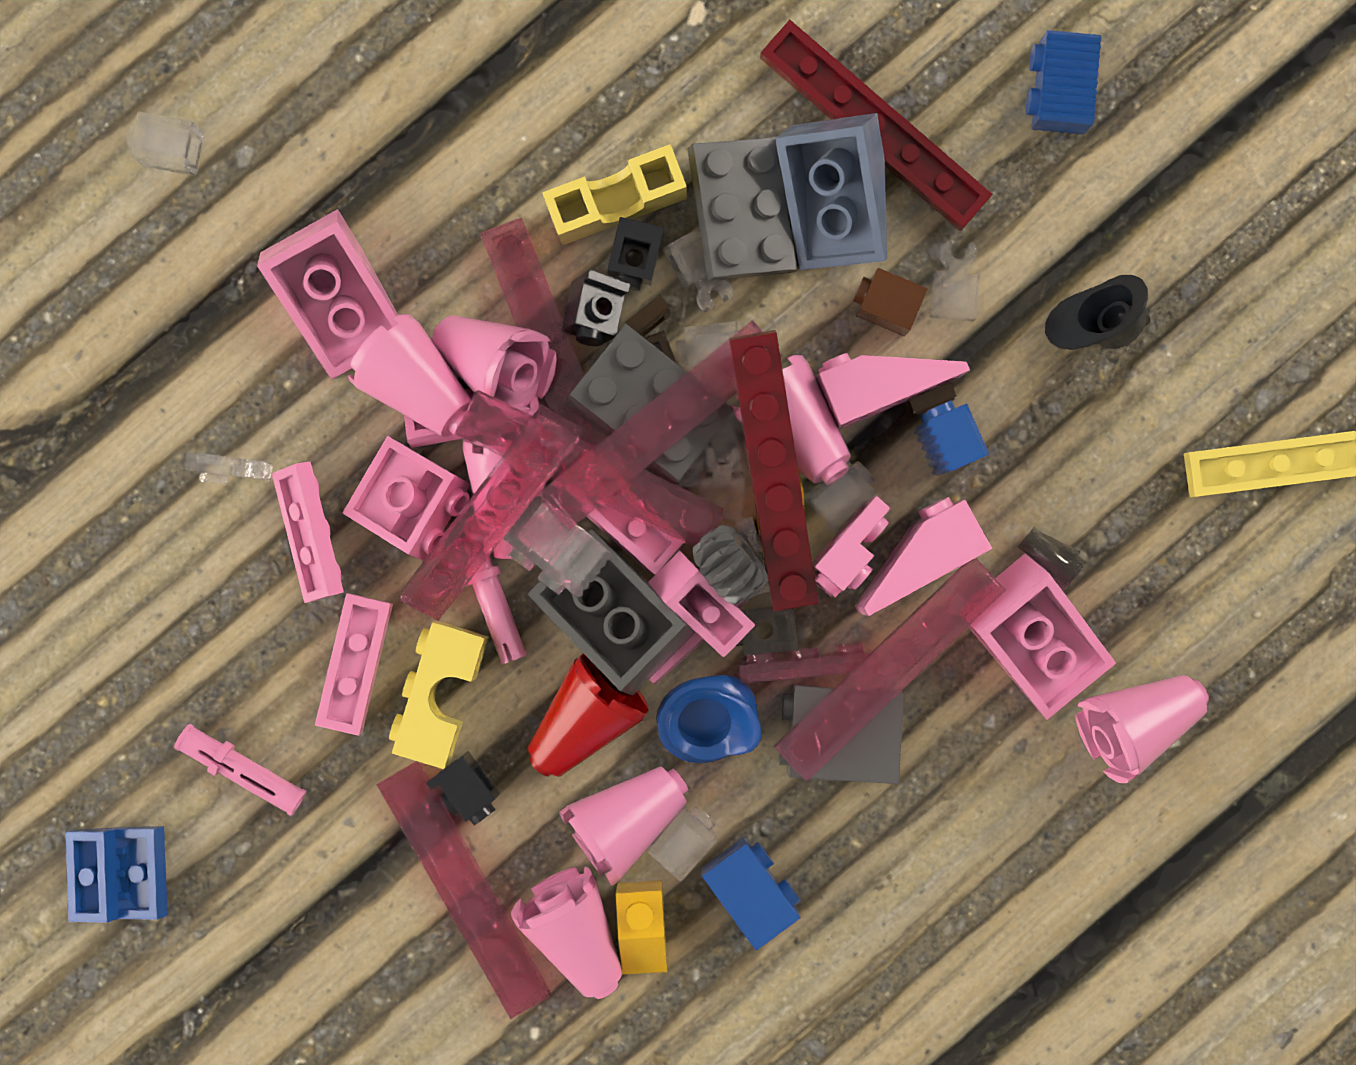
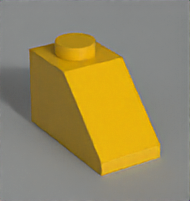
M662 880L618 883L616 889V908L622 974L667 972Z

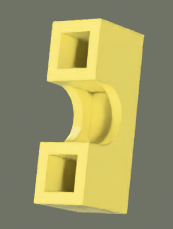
M671 144L629 159L627 167L612 176L596 181H586L584 176L542 192L563 246L618 225L620 217L632 220L687 199V186Z
M441 621L432 622L430 629L423 628L416 647V653L422 655L417 672H409L403 688L402 696L409 698L404 715H396L390 730L389 740L395 741L392 754L441 769H445L450 765L463 721L448 717L439 710L435 701V692L438 684L446 677H456L470 682L477 679L490 636Z

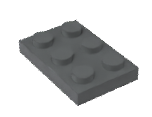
M775 138L693 143L688 147L708 281L785 274L795 271L797 269Z

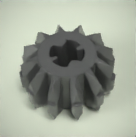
M720 525L715 530H710L700 538L701 541L693 547L694 562L700 568V573L706 578L709 586H712L720 597H724L728 603L735 605L741 604L747 599L750 600L768 583L766 567L761 562L760 556L756 554L752 545L744 539L743 535L737 533L734 527Z

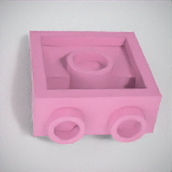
M387 436L342 513L408 555L426 562L429 555H436L445 545L447 535L444 529L451 517L459 516L466 509L469 503V494L466 491L471 484Z
M877 496L867 499L812 562L814 572L816 573L814 575L816 585L830 597L836 598L846 588L857 589L873 570L867 564L874 555L860 543L862 541L865 544L868 541L872 543L889 523L883 517L891 509Z

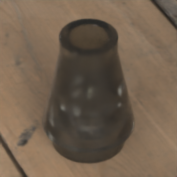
M1035 526L1018 545L1021 551L1050 573L1063 590L1070 585L1087 564L1079 556L1080 551L1042 533Z

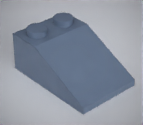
M877 113L791 125L777 136L775 140L800 270L886 261L885 160Z

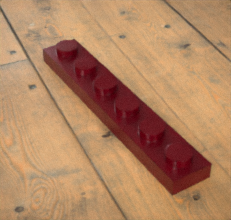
M790 19L760 52V59L831 120L877 113L885 167L959 231L963 230L993 195Z
M776 330L728 338L773 611L819 604Z

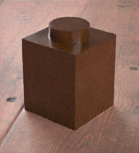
M877 268L871 279L863 276L853 299L854 302L860 304L856 317L905 337L912 328L928 288Z

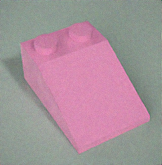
M338 209L260 252L257 267L331 380L352 368L350 364L354 355L376 329L382 325L388 331L398 325L393 319L398 316L394 306L362 247Z
M848 353L824 362L822 364L823 367L818 369L819 374L816 380L840 430L904 403L909 398L953 382L970 371L967 362L867 355H861L850 360Z
M947 497L918 511L921 519L910 525L855 604L859 614L870 616L992 549L966 500L952 503L950 498Z
M1026 553L956 610L978 640L1046 720L1051 718L1116 664L1050 573Z

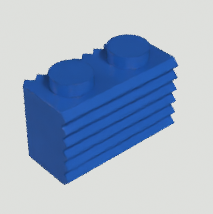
M1047 30L1039 44H1033L1029 70L1037 72L1035 88H1029L1025 106L1026 115L1033 116L1032 130L1067 132L1080 135L1085 134L1093 125L1095 120L1101 35Z
M951 400L920 415L923 424L916 427L914 434L919 435L917 442L923 444L921 450L927 452L925 458L930 460L928 466L934 468L933 475L940 476L989 455L967 403L955 408Z

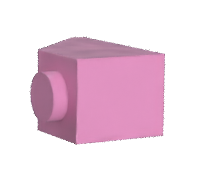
M680 550L648 582L664 603L723 658L755 626L736 605L728 603L724 597H720L712 586H709L706 578L700 573V569Z

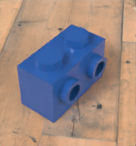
M744 836L703 866L701 872L703 879L757 951L801 918L795 906L801 899L786 879L779 883L768 869L774 865V862L762 845L757 842L751 846Z

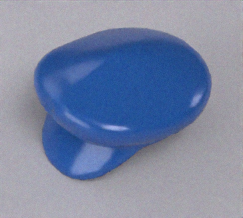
M729 675L695 678L677 685L663 698L656 714L657 730L663 746L677 758L692 763L714 762L730 755L749 753L758 746L762 734L754 693L742 680Z

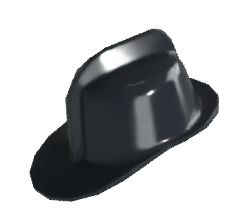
M1119 275L1100 285L1076 293L1061 301L1050 312L1045 322V334L1049 342L1060 349L1075 350L1096 343L1106 349H1119L1127 346L1136 340L1144 327L1150 323V316L1145 308L1148 302V288L1144 281L1135 275Z

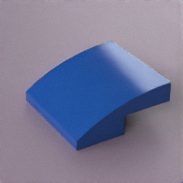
M164 826L95 828L65 832L69 922L108 923L116 919L157 920L167 916Z

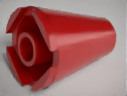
M582 653L574 660L528 746V751L531 755L529 758L531 765L544 776H563L642 722L649 711V706L639 690L633 696L621 692Z

